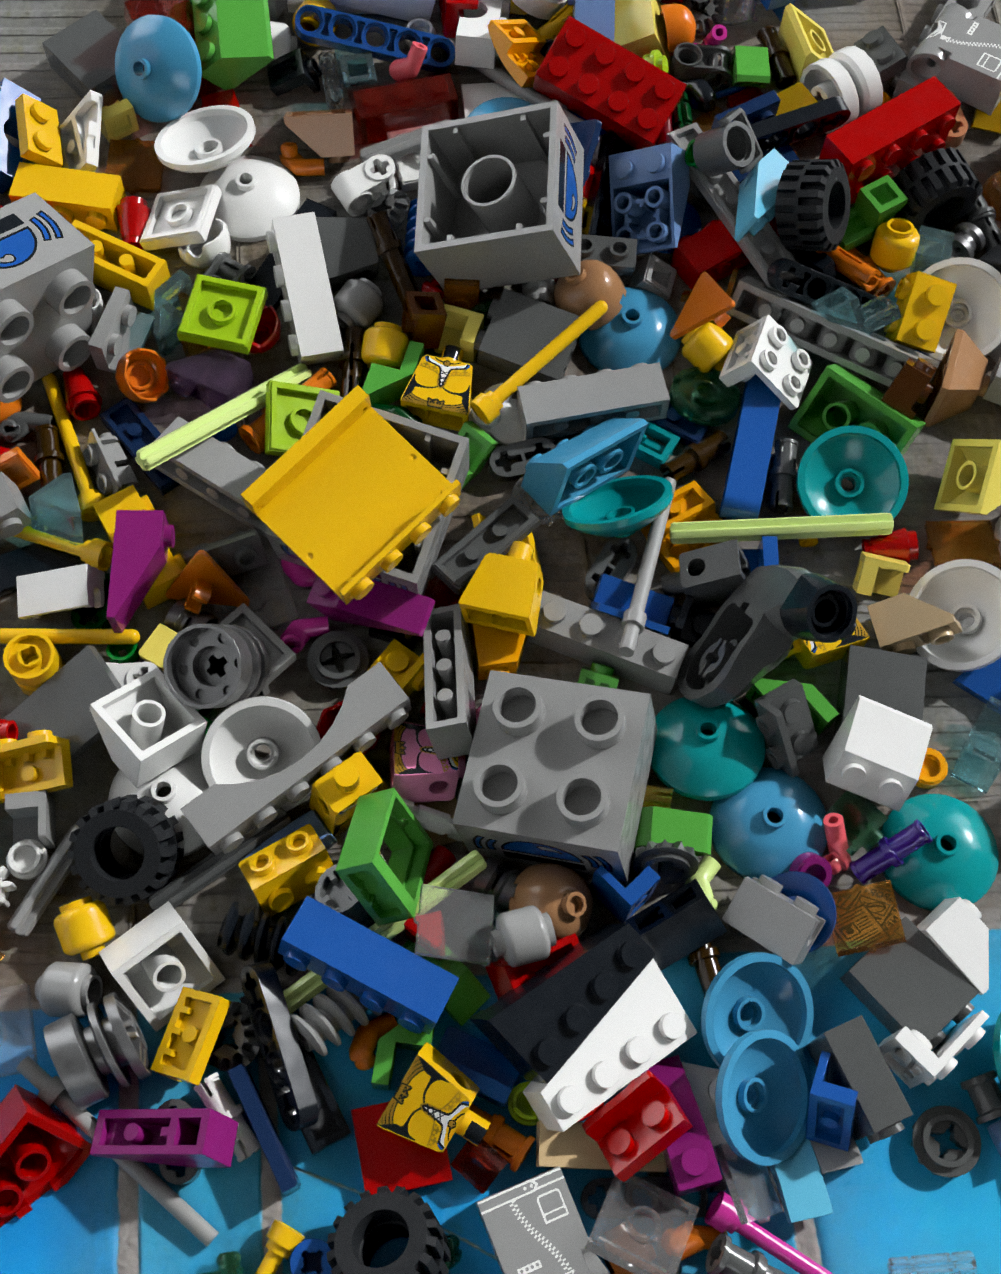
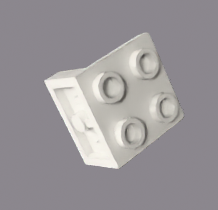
M767 314L736 332L733 345L729 350L719 379L727 387H730L740 381L746 382L756 374L790 410H794L799 406L813 362L808 353L791 339L786 330Z
M981 1010L958 1023L933 1051H931L933 1048L932 1044L923 1034L914 1029L910 1030L907 1026L883 1039L878 1047L889 1068L910 1089L921 1083L930 1086L937 1078L940 1081L944 1079L955 1068L958 1061L953 1056H957L964 1048L969 1050L983 1037L986 1031L981 1026L989 1018V1015Z

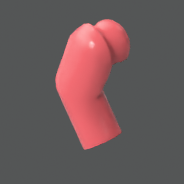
M413 41L407 57L396 59L389 65L388 70L392 79L402 82L416 78L426 56L427 46Z
M829 813L823 818L829 854H826L823 858L830 863L832 875H837L841 870L846 871L852 861L843 816L839 813Z

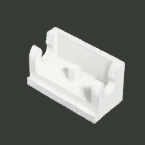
M81 564L17 576L18 618L26 620L32 617L34 620L50 613L83 607H103L105 601V572L88 564Z

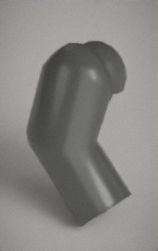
M16 412L0 423V436L5 441L16 442L35 431L37 426L42 424L55 425V418L53 415Z

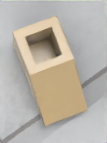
M905 593L867 606L879 646L885 651L911 655L917 651V647L929 643L932 645L944 644L951 641L955 634L963 632L961 624L953 614Z

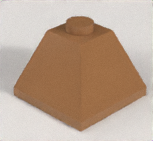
M352 108L285 113L283 117L284 124L321 158L329 157V163L349 162V156H355Z
M956 330L935 372L934 388L929 395L923 421L926 422V427L933 426L970 409L977 396L984 397L990 382V376L985 375L988 360L964 330Z

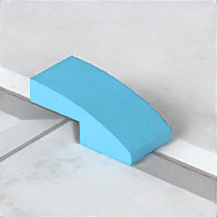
M804 1137L800 1146L789 1158L779 1164L769 1166L772 1179L777 1181L788 1224L834 1213L810 1140Z

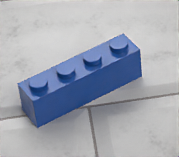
M306 896L282 937L278 953L283 955V960L291 967L300 971L311 970L322 976V982L328 987L339 992L347 990L360 997V1002L368 1009L378 1013H382L384 1010L399 1018L398 1022L402 1027L418 1034L422 1031L428 1035L431 1033L459 980V977L309 896Z

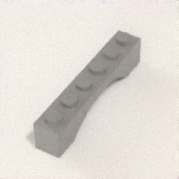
M378 662L347 685L342 706L332 726L320 742L302 759L281 772L260 780L238 784H213L180 810L215 855L222 851L224 854L229 853L244 841L243 835L255 826L262 828L273 821L278 815L277 810L287 802L295 803L305 797L311 790L310 785L338 766L355 751L363 753L369 749L377 740L375 736L387 727L392 730L401 725L409 716L407 712L412 709L410 699L382 663Z

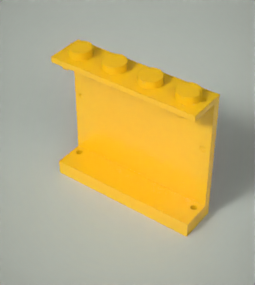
M357 385L240 495L245 505L347 605L354 598L361 600L374 586L372 580L383 570L388 573L395 568L403 558L401 552L412 542L417 545L423 541L431 532L432 527L430 524L441 514L446 517L455 510L461 501L458 498L461 495V483L457 479L453 483L448 481L371 407L369 395Z

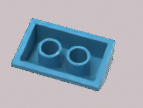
M609 418L596 426L592 424L573 439L562 440L553 450L543 455L539 453L533 456L525 466L526 472L521 487L551 516L629 471L649 423L644 418Z

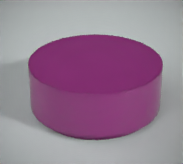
M802 853L794 859L789 871L810 874L823 882L826 887L831 882L832 868L830 863L816 853Z

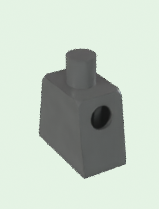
M316 217L332 292L340 290L348 279L359 280L360 278H366L371 280L377 277L379 268L378 258H380L376 252L378 246L365 217Z
M737 539L681 553L679 555L680 571L662 574L661 583L664 595L666 596L685 593V595L688 594L694 597L692 605L698 608L722 606L751 573V567Z

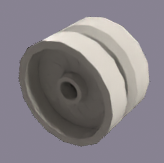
M846 46L834 52L828 58H822L809 64L803 70L800 82L803 83L818 102L831 97L841 96L851 112L849 119L843 125L825 132L826 134H830L882 105L883 86L880 74L873 60L864 50L856 46Z

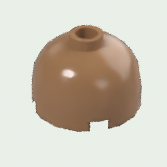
M592 259L581 261L580 275L558 278L554 289L556 307L581 316L599 300L607 303V312L588 328L589 331L599 329L608 324L622 308L620 304L622 295L626 297L625 286L618 274L604 262Z
M540 863L527 867L517 876L514 884L518 885L515 889L514 897L509 898V911L534 905L541 913L547 912L554 926L556 940L574 933L578 937L584 932L592 918L594 903L591 889L578 872L564 865Z

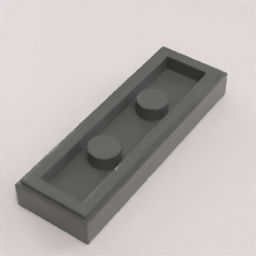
M512 496L431 565V571L458 596L466 589L486 554L506 555L510 550L512 542L522 541L539 526L540 519L516 497Z

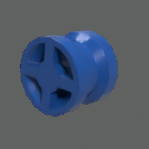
M310 1238L299 1243L291 1254V1273L332 1274V1268L327 1261L326 1253L331 1251L327 1242L321 1239Z

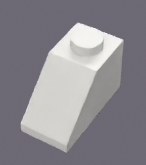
M961 897L944 899L916 927L980 991L977 995H983L989 990V928L981 921V912L969 900L962 899Z

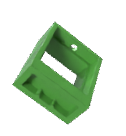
M395 788L359 796L335 871L378 926L411 919L415 916L434 842ZM383 840L392 851L388 865L379 854Z

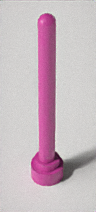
M719 1192L711 1202L705 1215V1223L720 1233H723L725 1230L730 1234L734 1231L800 1274H833L744 1216V1210L739 1207V1201L726 1192Z

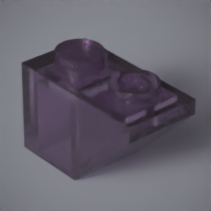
M221 349L168 362L165 367L170 386L177 394L183 397L192 396L199 399L211 409H215L247 392L254 383L250 362Z

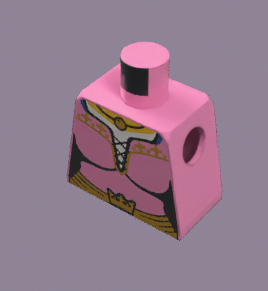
M403 722L392 730L389 748L390 788H395L401 798L414 803L450 801L455 797L458 778L463 779L469 755L438 760L426 732V726Z

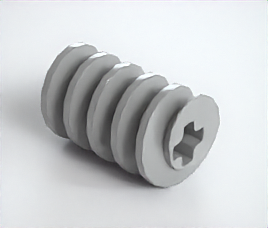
M327 987L326 995L319 993L313 997V1006L305 1003L299 1007V1016L290 1014L299 1045L308 1053L314 1049L323 1057L328 1054L324 1041L328 1039L337 1047L342 1044L338 1033L339 1030L342 1029L349 1036L356 1034L352 1023L354 1019L363 1026L369 1024L365 1012L368 1008L360 1002V997L347 990L339 992L330 987ZM370 1010L377 1017L383 1014Z

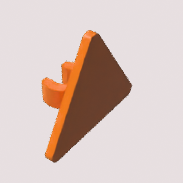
M703 272L698 278L669 334L673 340L682 337L711 320L722 328L731 319L726 312L734 308V300L707 272Z
M205 550L197 551L166 591V597L169 599L180 600L185 598L184 608L195 614L200 613L203 603L206 605L209 603L239 607L242 603L248 607L250 599Z

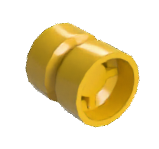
M28 631L18 634L9 641L3 653L5 668L23 693L28 696L65 665L51 640L40 632Z

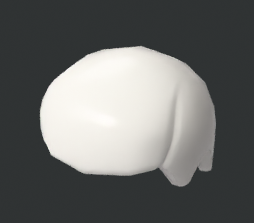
M216 218L213 227L209 230L206 242L178 246L180 258L189 266L198 269H208L220 252L230 253L231 239L226 223Z

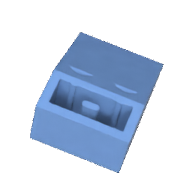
M669 142L609 155L612 237L637 239L636 255L677 248L690 188L689 166L685 162V150Z

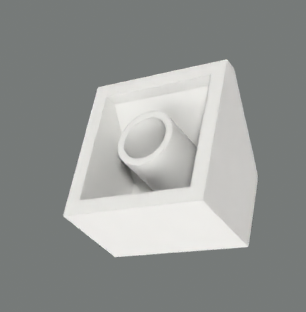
M158 668L151 670L90 704L91 714L111 760L136 788L202 749L207 721L195 708L182 704L170 692L164 674Z
M859 695L822 757L826 782L900 811L919 780L933 729L932 724Z
M169 901L98 952L111 975L156 1032L169 1023L174 1006L183 987L208 993L225 980Z

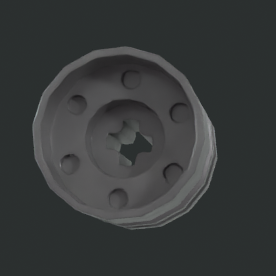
M193 624L179 631L168 644L163 659L164 678L170 692L182 704L195 709L229 707L238 701L256 697L262 691L269 675V655L262 640L247 628L229 624Z
M114 992L103 997L108 1017L105 1018L98 1005L92 1002L86 1008L90 1026L84 1028L77 1017L70 1013L44 1026L43 1029L45 1042L56 1071L72 1101L80 1110H84L109 1097L110 1091L107 1075L111 1073L122 1087L127 1088L131 1086L132 1080L127 1066L129 1064L141 1080L152 1075L147 1055L148 1047L142 1031L132 1012L123 1005Z

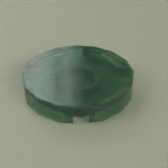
M691 367L681 370L674 376L669 391L670 403L679 415L690 422L703 426H719L728 423L735 417L740 404L739 388L735 384L727 387L719 379L720 371L712 369L710 373H702L699 367Z

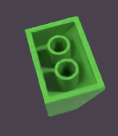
M192 0L195 42L200 55L202 77L223 90L234 89L274 60L268 0Z
M835 363L825 368L787 427L810 443L825 432L838 427L852 425L868 427L889 438L903 456L926 422L917 416H914L911 420L881 400L884 395L843 366Z

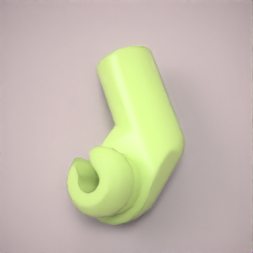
M708 855L703 857L698 864L697 872L686 880L685 885L696 879L715 911H717L718 902L713 898L710 882L720 870L721 865Z

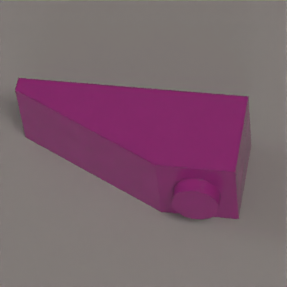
M164 510L116 511L106 615L114 633H122L166 565L168 548H174L175 528L174 525L168 524Z
M316 575L306 603L325 616H328L329 619L423 637L435 604V600L372 580L374 586L361 600L354 598L346 605Z
M679 1055L662 1059L647 1071H651L671 1090L693 1126L662 1151L677 1198L718 1186L723 1178L709 1133Z
M211 1108L99 1110L90 1155L192 1168H231L239 1122Z

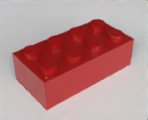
M568 16L535 74L533 89L550 99L560 101L569 110L586 120L598 119L602 122L601 129L607 132L612 130L625 143L636 149H642L655 145L679 103L687 84L575 18Z
M933 76L826 135L819 159H837L839 162H842L847 172L851 204L856 201L860 188L886 175H889L892 179L916 158L930 151L945 148L946 138L956 123L955 117L961 102L936 76Z

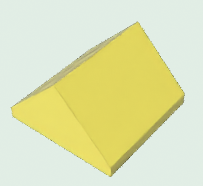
M615 0L614 42L641 58L646 54H650L652 50L658 49L662 56L665 55L670 65L664 17L661 16L662 10L659 0Z
M789 3L784 9L778 36L782 45L787 47L789 51V62L797 77L795 83L797 84L800 82L803 70L809 64L822 58H828L834 51L824 28L793 4Z
M953 439L934 510L987 515L1001 505V439Z

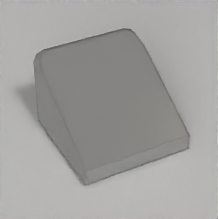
M650 253L636 263L629 287L650 291L667 300L671 296L677 270Z
M853 1136L848 1152L810 1140L822 1174L864 1163Z

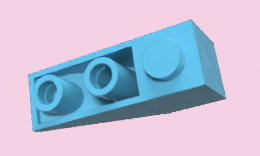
M775 148L755 165L739 185L734 237L737 242L742 240L748 233L754 237L767 222H770L775 217L778 185L783 170H785L786 165L789 163Z

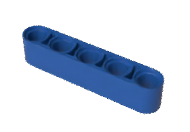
M315 5L302 6L295 16V32L301 40L308 43L393 62L396 59L407 57L399 49L398 43L400 41H416L428 48L420 69L434 73L446 71L455 57L453 43L444 36ZM307 16L314 17L318 21L319 27L314 31H306L300 24L301 20ZM344 24L350 28L351 36L347 39L337 38L333 28L336 25ZM370 32H377L383 37L384 43L379 47H373L367 42L366 35ZM435 47L444 49L447 53V61L443 63L435 61L431 56V49Z
M756 374L745 382L719 511V517L730 520L758 519L781 400Z

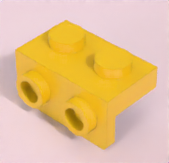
M22 93L15 100L20 157L39 165L62 167L63 155L57 110Z
M921 271L907 274L897 285L895 291L897 302L894 312H891L886 319L884 332L887 333L885 337L929 354L935 353L957 284Z
M51 730L31 731L27 733V738L21 740L12 738L0 739V803H5V794L46 790L50 793L73 787L70 740L54 736Z
M306 824L240 861L238 865L263 912H270V917L314 893L319 877L334 864L312 825Z

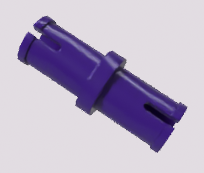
M918 819L891 838L883 837L878 841L879 845L849 864L851 870L863 885L891 866L895 868L904 864L903 859L933 841L925 826Z

